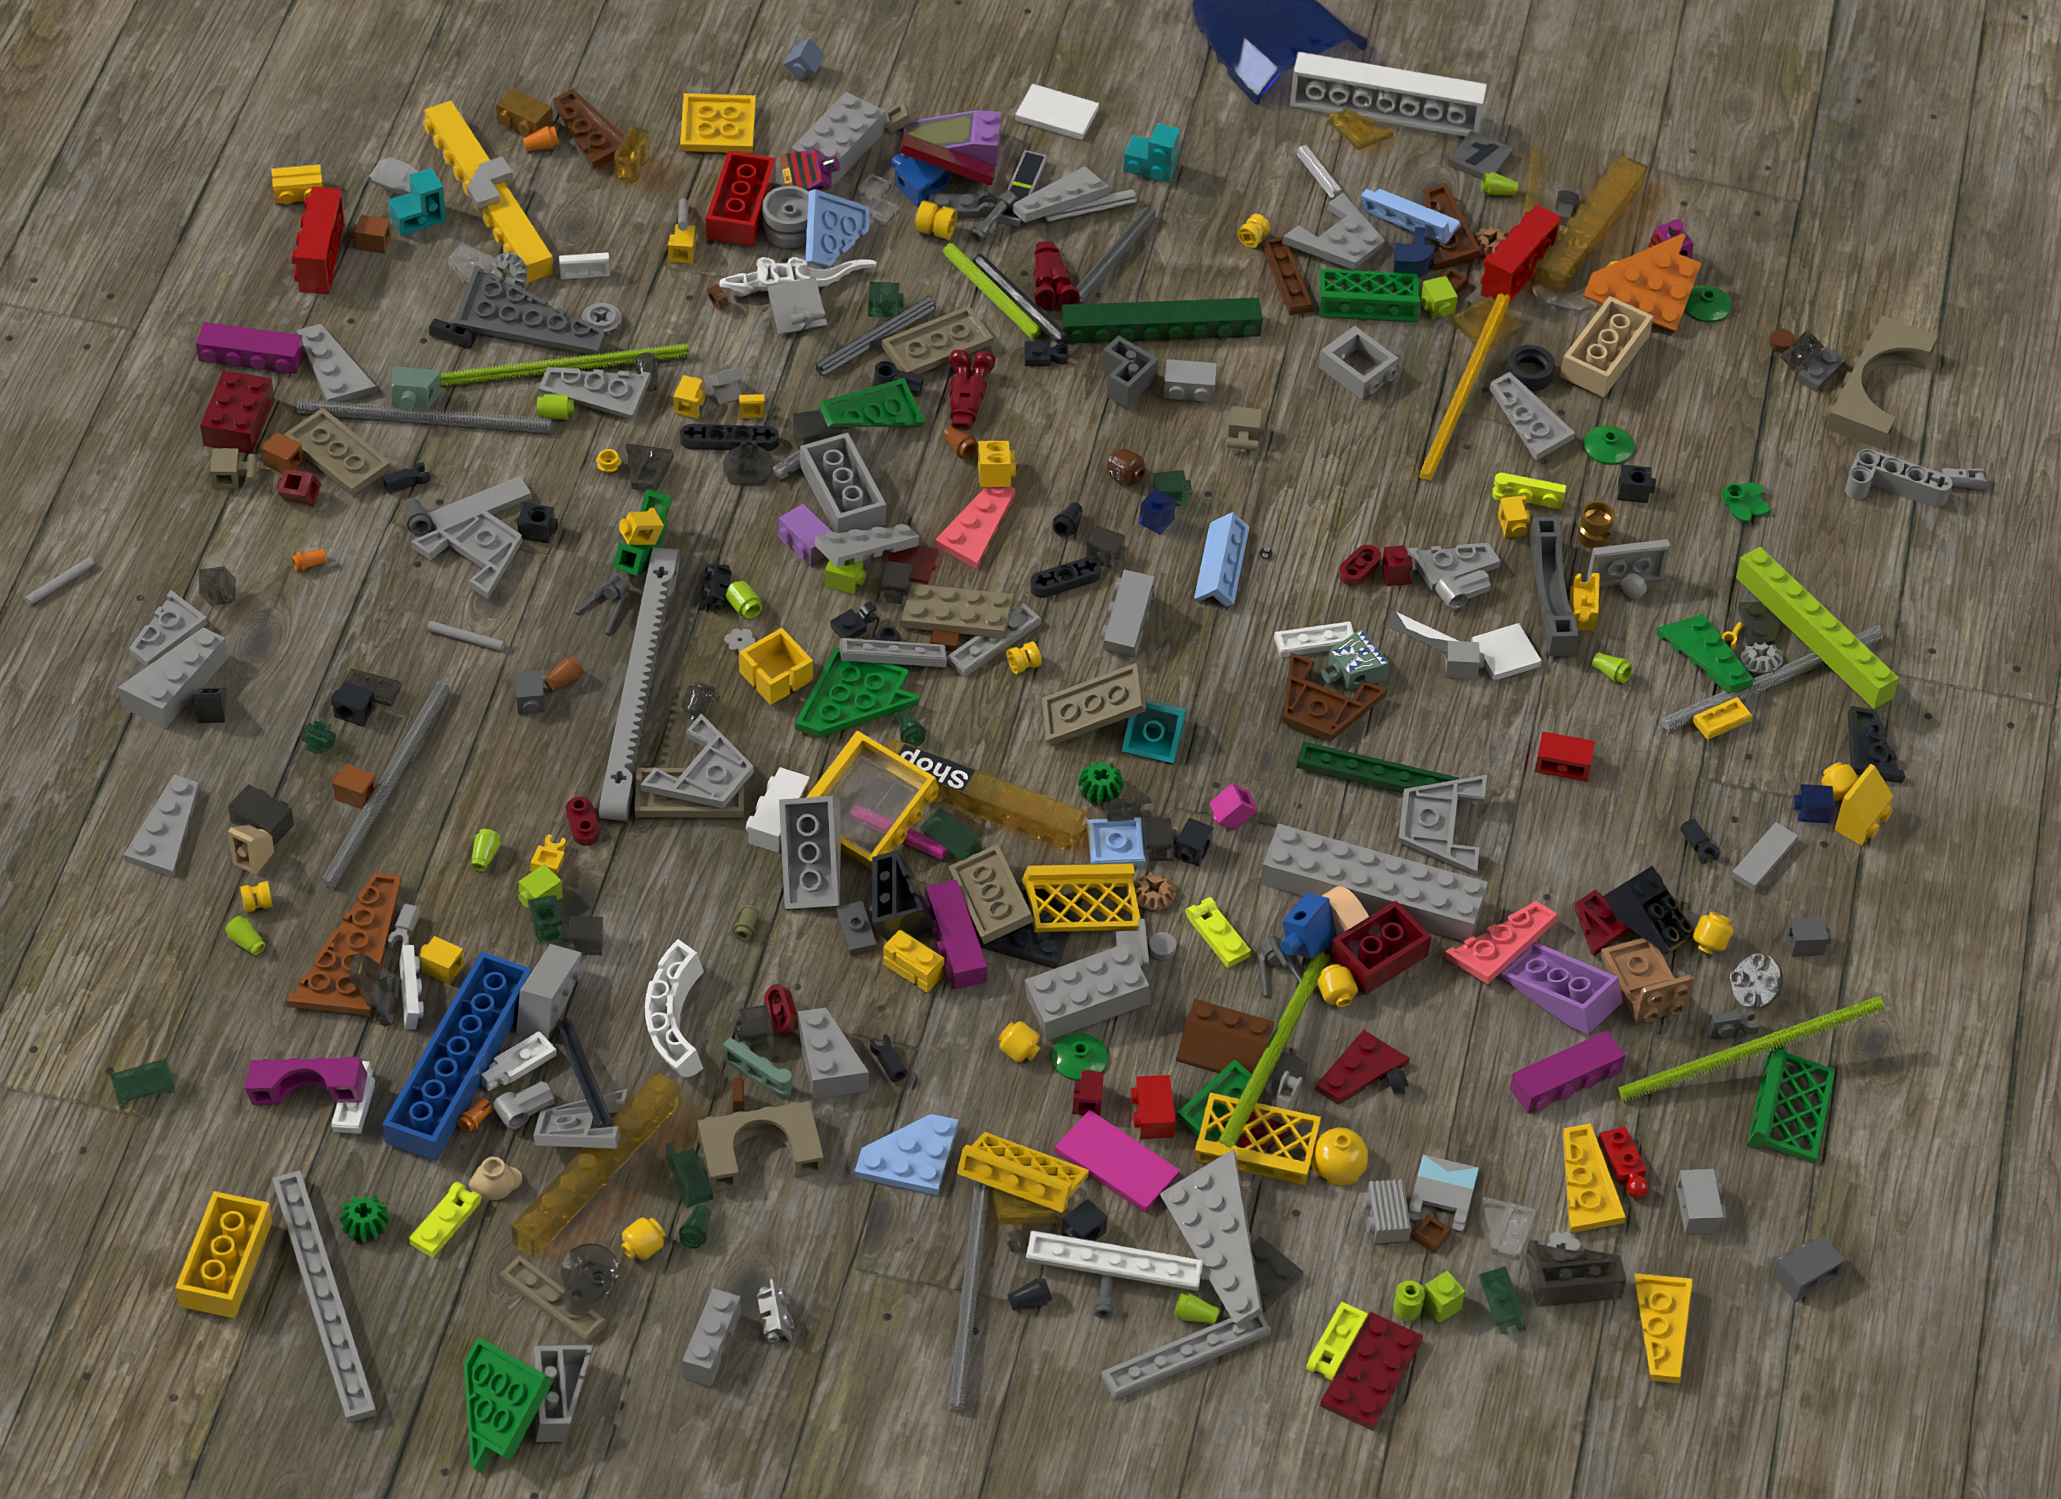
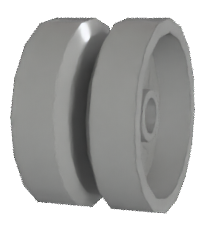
M782 186L775 188L764 198L763 233L772 244L782 248H797L806 245L809 196L807 190L796 186Z

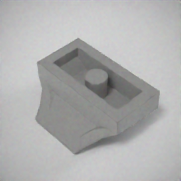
M389 157L379 161L368 176L370 183L404 195L410 193L409 175L418 171L410 164Z

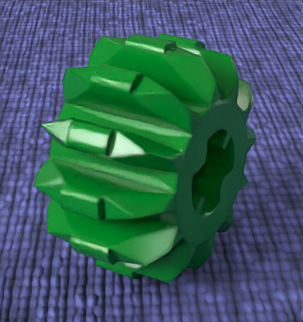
M1103 760L1099 764L1091 761L1089 767H1083L1078 778L1081 797H1087L1088 803L1097 801L1099 806L1103 801L1111 804L1113 799H1118L1124 785L1120 769H1114L1113 762L1105 765Z
M364 1192L362 1198L358 1199L352 1196L351 1203L344 1202L343 1211L340 1212L339 1219L342 1224V1231L345 1235L349 1234L352 1241L361 1238V1241L365 1244L367 1238L371 1237L376 1241L378 1233L385 1234L387 1230L386 1225L389 1224L390 1218L385 1202H379L377 1195L368 1199Z

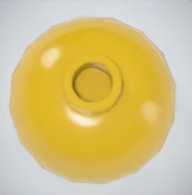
M1337 1127L1327 1130L1318 1137L1311 1159V1166L1318 1177L1321 1175L1331 1185L1346 1186L1358 1181L1359 1177L1365 1173L1368 1164V1149L1364 1140L1356 1132L1348 1128Z

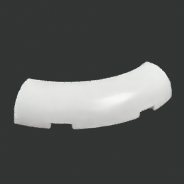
M678 939L661 958L653 981L649 982L645 1000V1018L649 1034L659 1054L680 1076L690 1077L701 1071L703 1067L696 1049L680 1033V1014L690 988L704 973L697 952Z

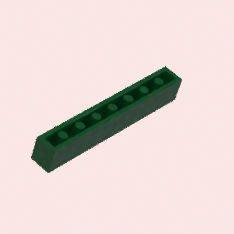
M1259 298L1062 305L1061 315L1062 329L1068 334V339L1064 344L1112 342L1117 336L1127 341L1261 336L1263 322Z

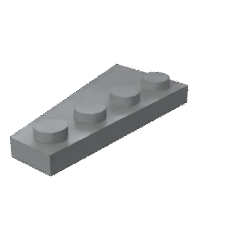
M1084 166L1013 203V212L1026 223L1110 195L1109 186Z
M322 324L297 330V334L302 335L304 353L327 404L329 401L332 404L333 401L335 405V401L338 404V402L341 403L377 393L375 384Z
M1508 372L1491 382L1490 391L1535 461L1574 440L1575 432L1513 374Z
M898 524L891 528L874 527L872 530L861 531L853 529L845 533L828 532L826 535L815 536L814 545L836 567L844 566L845 561L849 559L854 563L863 561L864 555L878 557L882 556L883 550L897 552L916 547L919 544V536L909 526Z
M173 775L125 851L124 860L126 862L173 878L175 877L176 864L181 856L182 843L187 835L189 819L192 817L199 793L198 782Z

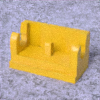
M1579 573L1575 576L1573 586H1570L1569 605L1576 618L1577 630L1595 631L1599 607V573H1592L1589 582H1582L1581 574Z

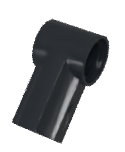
M880 361L875 365L873 387L904 378L912 395L919 397L924 383V376L897 370L896 365L890 361Z

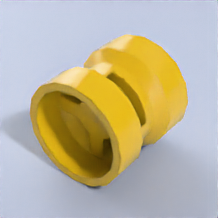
M1253 214L1247 220V223L1238 230L1237 235L1241 243L1247 247L1254 248L1270 232L1271 226L1264 216Z
M1034 642L1026 643L1022 648L1014 647L1007 650V659L1015 674L1024 672L1026 668L1034 669L1042 665L1040 651Z
M268 881L259 882L257 886L253 887L250 885L240 886L245 913L254 912L256 908H273Z

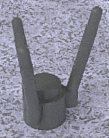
M614 573L602 586L594 591L590 598L575 609L574 613L579 614L603 594L610 600L619 599L605 630V634L609 635L625 600L629 597V594L626 592L629 588L628 580L623 575Z
M1276 936L1267 937L1260 943L1262 953L1257 956L1260 962L1262 989L1265 998L1269 995L1267 962L1270 965H1279L1281 963L1284 967L1288 965L1299 983L1303 977L1289 955H1286L1280 949L1281 940Z

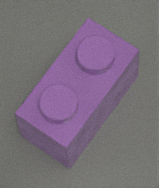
M804 504L779 518V538L783 543L791 546L800 559H804L811 566L826 557L814 545L815 536L826 535V533L832 531Z

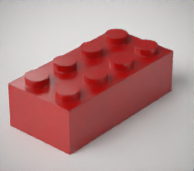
M728 150L706 216V239L755 246L763 221V200L772 191L776 180V158Z
M312 186L310 196L305 198L306 214L301 215L300 226L302 230L301 232L298 231L296 236V246L298 247L293 249L292 264H296L294 281L298 282L299 292L329 294L345 227L342 189Z
M1537 204L1530 212L1526 211L1521 222L1511 228L1508 237L1498 243L1493 254L1489 253L1483 263L1485 271L1480 281V284H1482L1481 295L1493 302L1496 301L1501 293L1504 296L1509 295L1510 304L1556 251L1562 216Z

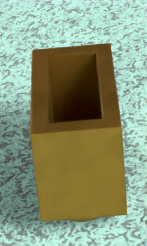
M512 88L496 104L497 122L528 137L546 126L550 128L553 125L552 106L515 88Z

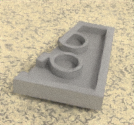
M1489 543L1457 545L1456 548L1441 549V546H1432L1431 550L1418 551L1417 548H1408V555H1411L1412 563L1431 591L1435 590L1436 584L1446 576L1451 575L1457 579L1478 570L1488 572L1500 567V559Z

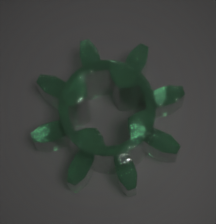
M320 720L319 722L315 721L314 724L309 723L305 727L302 741L308 744L306 747L307 751L322 754L324 750L329 751L332 748L336 738V734L330 731L332 724Z

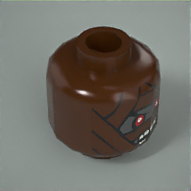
M1120 449L1112 453L1108 459L1107 468L1110 477L1126 486L1136 484L1146 474L1144 458L1128 449Z

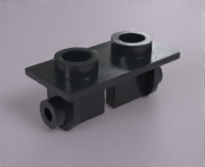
M717 556L712 565H707L703 574L706 583L702 586L699 598L702 599L700 608L702 611L706 605L712 606L717 611L726 605V593L728 591L726 589L729 587L732 571L728 565L719 564L720 556Z

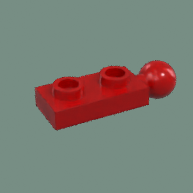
M1626 1126L1599 1132L1598 1140L1618 1182L1628 1181L1626 1189L1631 1197L1636 1199L1645 1197L1649 1192V1183L1644 1178L1646 1176V1168Z

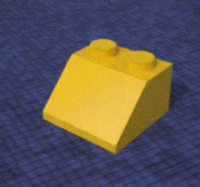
M1870 764L1844 796L1835 826V831L1863 846L1868 838L1873 839L1876 836L1881 821L1886 822L1893 812L1891 807L1893 794L1874 765Z

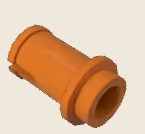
M319 548L318 550L305 553L296 552V555L292 556V562L296 571L304 572L306 568L327 564V558L324 549Z
M479 1098L467 1112H462L457 1120L458 1126L466 1133L477 1130L478 1124L493 1111L492 1105L490 1104L485 1108L484 1106L489 1101L485 1098Z

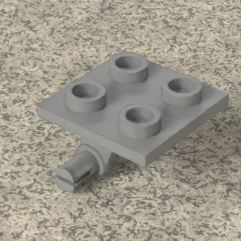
M815 277L767 287L779 335L827 326L825 311Z

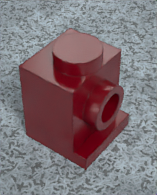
M285 469L283 476L278 481L277 492L284 501L308 504V506L314 507L322 484L313 473Z
M1405 545L1384 547L1381 568L1386 587L1412 584L1410 571L1413 568L1412 557L1408 555Z
M1081 1070V1082L1075 1081L1072 1114L1085 1115L1091 1110L1100 1116L1104 1072Z

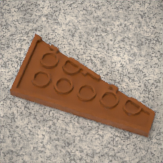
M373 873L357 896L358 900L353 908L344 915L342 924L333 931L313 960L314 964L306 975L302 976L295 992L291 993L286 999L287 1007L370 1016L402 884L401 875Z

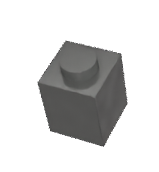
M541 671L516 672L515 686L518 714L545 712Z
M1791 918L1786 934L1791 957L1824 955L1827 944L1831 942V932L1829 928L1825 927L1824 918Z

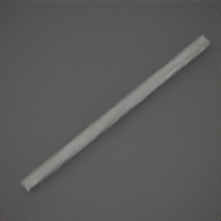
M297 399V414L313 415L321 408H324L334 417L337 415V417L397 420V422H419L435 425L438 423V425L456 426L457 424V426L460 425L461 427L475 428L476 426V428H498V430L516 431L517 429V431L535 432L536 430V433L539 431V433L549 434L551 427V418L548 422V418L546 421L545 418H543V421L540 418L539 421L538 417L536 421L535 417L534 420H532V417L530 420L529 417L526 420V416L523 420V416H521V419L520 416H518V419L515 416L514 419L513 415L510 419V415L508 418L507 415L505 418L502 415L501 418V414H499L498 418L497 414L496 417H494V414L493 417H491V414L488 417V413L485 417V413L483 416L482 413H480V416L477 413L476 416L475 412L472 416V412L470 415L469 412L467 415L464 412L463 415V411L461 415L459 411L458 414L456 411L455 414H453V411L450 414V410L448 414L447 410L445 413L444 410H442V413L439 410L438 413L437 409L436 413L434 409L433 412H431V409L429 412L428 410L426 412L423 410L422 412V410L416 411L415 409L414 411H404L403 409L400 410V408L398 410L397 408L393 409V406L391 409L390 406L387 409V405L384 409V405L382 408L381 405H379V408L377 405L374 408L373 404L371 408V404L369 407L368 404L366 407L363 404L362 407V403H360L359 407L358 403L357 406H355V403L354 406H352V403L349 406L348 402L346 406V402L344 405L343 402H341V405L338 402L337 405L335 401L334 405L333 401L332 404H330V401L328 404L327 401L324 404L323 400L321 404V400H319V403L317 400L316 403H314V400L311 403L310 399L308 403V399L306 402L305 399L303 402L302 399H300V402Z
M1876 625L1854 636L1867 646L1882 640L1885 632L1881 630L1879 625ZM1811 653L1774 671L1754 678L1753 687L1730 694L1724 691L1662 718L1663 722H1661V725L1667 732L1673 731L1675 728L1686 725V723H1691L1694 716L1736 697L1740 701L1744 700L1746 697L1749 698V696L1760 693L1762 690L1765 691V689L1767 690L1779 685L1781 682L1783 683L1795 678L1797 675H1802L1826 663L1818 655Z
M442 681L437 682L347 834L345 841H343L342 846L323 875L321 881L325 887H329L331 890L335 889L334 887H336L337 882L342 877L341 874L345 872L344 869H346L347 864L351 861L350 859L354 856L353 854L357 851L356 849L360 846L359 844L363 841L362 839L366 836V831H369V826H372V821H375V816H378V811L382 809L381 806L385 804L384 801L388 798L398 781L397 779L401 776L400 774L404 771L403 769L407 766L406 764L410 761L414 754L413 752L417 749L416 747H418L419 742L423 739V735L427 732L426 730L430 727L429 725L434 720L433 718H435L436 713H438L444 703L443 701H445L446 696L451 691L448 684H444Z
M975 1181L973 1192L974 1197L948 1404L950 1407L948 1409L952 1412L956 1410L963 1411V1407H965L963 1405L965 1404L964 1398L966 1397L965 1388H967L965 1385H967L966 1382L968 1381L967 1372L969 1371L967 1369H969V1356H971L969 1354L971 1351L969 1350H971L970 1347L972 1346L971 1337L973 1336L971 1334H973L974 1312H976L974 1310L976 1307L974 1306L977 1303L975 1300H977V1287H979L977 1284H979L978 1278H980L978 1275H980L979 1269H981L979 1266H981L980 1260L982 1259V1241H984L983 1235H985L983 1233L985 1230L983 1229L986 1226L984 1223H986L985 1217H987L985 1214H987L986 1208H988L987 1199H989L988 1190H990V1186Z

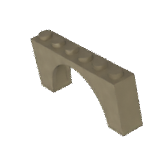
M1885 316L1881 317L1878 324L1873 323L1868 335L1870 339L1864 340L1860 349L1861 356L1856 355L1851 367L1853 371L1847 372L1843 381L1844 388L1839 387L1834 398L1836 403L1835 405H1829L1825 418L1829 419L1826 429L1881 450L1884 449L1891 436L1896 417L1884 412L1869 399L1863 389L1862 379L1871 371L1887 365H1912L1925 369L1934 353L1938 338L1934 334Z

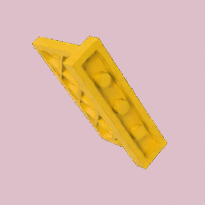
M1133 864L1028 866L1022 878L1023 889L1027 890L1030 912L1034 919L1032 922L1034 932L1138 930L1140 914L1133 883V876L1135 874ZM1115 887H1126L1128 896L1123 900L1113 893L1112 890ZM1063 888H1070L1077 895L1070 901L1059 892ZM1088 888H1097L1103 895L1097 901L1086 891ZM1034 889H1044L1050 894V897L1044 902L1035 895ZM1080 897L1092 905L1087 913L1075 905ZM1106 897H1109L1119 905L1114 912L1101 904ZM1054 898L1066 906L1061 913L1048 905ZM1123 908L1132 915L1133 921H1124L1116 914ZM1070 909L1082 919L1079 922H1071L1064 915ZM1097 909L1108 918L1105 922H1098L1090 915ZM1044 910L1054 917L1055 920L1052 923H1040L1039 914Z
M1214 1093L1209 1094L1199 1139L1195 1148L1194 1161L1209 1164L1234 1149L1237 1154L1238 1171L1306 1186L1321 1117L1256 1103L1252 1111H1254L1258 1119L1245 1125L1243 1131H1241V1134L1245 1132L1252 1144L1245 1148H1240L1236 1145L1228 1148L1219 1141L1205 1140L1206 1133L1215 1127H1218L1223 1134L1224 1127L1222 1123L1230 1119L1234 1112V1107H1236L1240 1099ZM1214 1102L1226 1105L1230 1113L1218 1119L1212 1111ZM1272 1116H1279L1286 1125L1273 1131L1266 1120ZM1300 1122L1313 1124L1312 1132L1303 1137L1299 1135L1294 1126ZM1262 1123L1269 1134L1256 1141L1249 1130ZM1290 1129L1297 1140L1284 1147L1277 1136ZM1271 1139L1274 1140L1280 1149L1272 1155L1264 1153L1260 1145ZM1310 1139L1309 1145L1307 1146L1305 1142ZM1301 1145L1306 1152L1305 1162L1292 1159L1288 1151Z
M984 1132L972 1146L966 1145L962 1149L957 1174L1063 1213L1067 1208L1069 1198L1088 1178L1089 1170Z

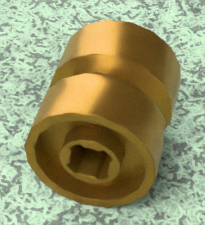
M1591 501L1583 507L1577 534L1578 540L1582 545L1591 549L1608 545L1615 519V511L1611 505L1603 501Z

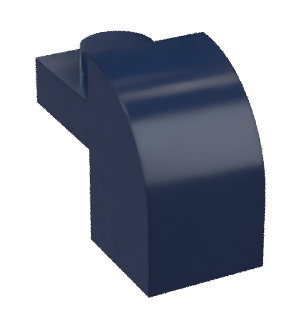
M1415 227L1413 244L1395 243L1393 273L1418 274V277H1421L1429 272L1432 266L1435 246L1429 245V238H1425V227Z

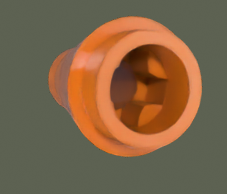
M546 126L528 137L522 138L526 152L555 149V146L560 145L554 126L550 128Z

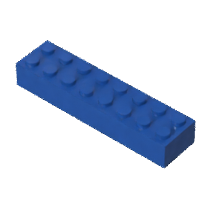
M482 951L480 952L382 1124L386 1144L434 1161L438 1160L458 1125L459 1115L465 1112L482 1082L481 1074L489 1069L518 1017L520 989L530 976L532 968Z

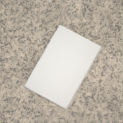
M1032 84L1015 114V121L1083 140L1099 110V103Z

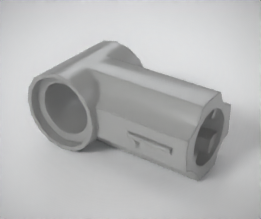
M1478 570L1457 579L1451 575L1446 576L1436 584L1435 591L1450 610H1456L1462 607L1469 598L1490 591L1491 584L1487 573L1484 570Z
M541 1081L517 1094L513 1092L502 1094L493 1103V1108L509 1130H515L523 1126L528 1121L529 1116L555 1103L551 1089L546 1082Z

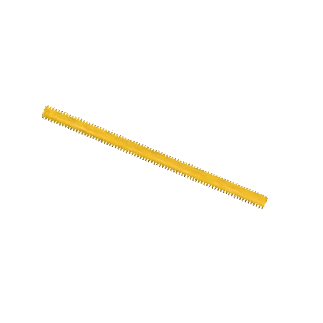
M1499 294L1481 332L1482 334H1480L1478 343H1476L1477 345L1472 352L1473 354L1437 432L1436 439H1434L1432 448H1430L1429 455L1426 457L1425 464H1423L1421 469L1422 471H1420L1419 477L1422 480L1432 481L1469 397L1470 390L1473 388L1474 381H1476L1478 372H1480L1482 363L1499 328L1498 326H1500L1502 317H1504L1503 315L1510 301L1509 295Z

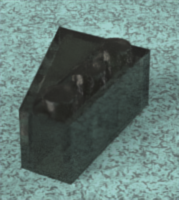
M1529 1239L1525 1259L1537 1307L1622 1299L1627 1279L1620 1255L1584 1249L1583 1252L1565 1249L1566 1246L1557 1244L1556 1247L1540 1245L1538 1241Z

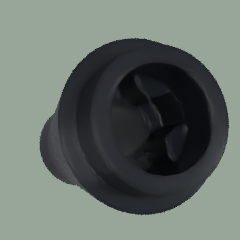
M1072 502L1054 517L1053 530L1058 536L1068 537L1076 532L1080 516L1083 512L1082 506Z
M1035 1278L1016 1291L1007 1294L1013 1311L1022 1308L1045 1306L1046 1302L1052 1300L1045 1278L1040 1280Z

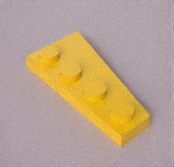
M1634 1273L1651 1381L1680 1384L1693 1281L1689 1278Z

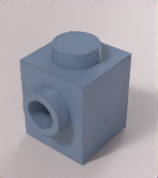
M808 38L793 47L784 65L800 81L817 71L825 54Z

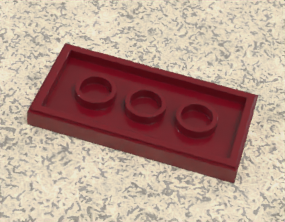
M904 133L902 137L901 154L986 185H992L995 178V165Z

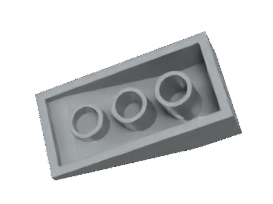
M823 796L779 799L785 909L840 906V798Z

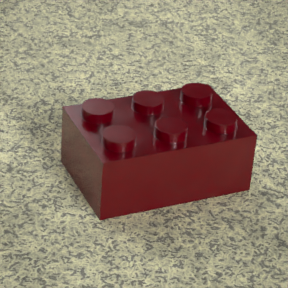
M223 370L200 424L203 446L219 449H239V452L253 454L275 399L272 378Z
M1394 901L1332 939L1330 960L1334 964L1350 969L1357 988L1366 995L1426 958L1429 954L1431 936L1397 901Z

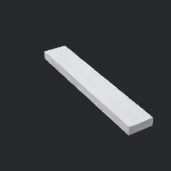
M1031 1231L1026 1261L1195 1291L1199 1289L1203 1260Z

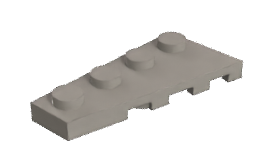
M547 367L538 389L541 394H569V399H574L576 404L634 420L651 380V373L630 374L629 371L606 373L604 370L587 372L574 368Z

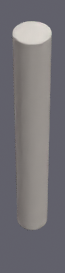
M685 198L680 199L678 205V228L681 231H685L688 228V200Z
M91 557L84 559L25 596L26 603L29 606L33 605L95 566Z
M429 621L427 631L491 649L503 651L505 641L434 621Z

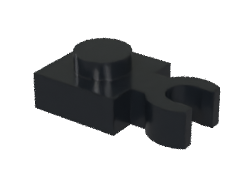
M1025 341V366H1050V361H1054L1057 364H1067L1066 344H1057L1054 347H1050V341Z

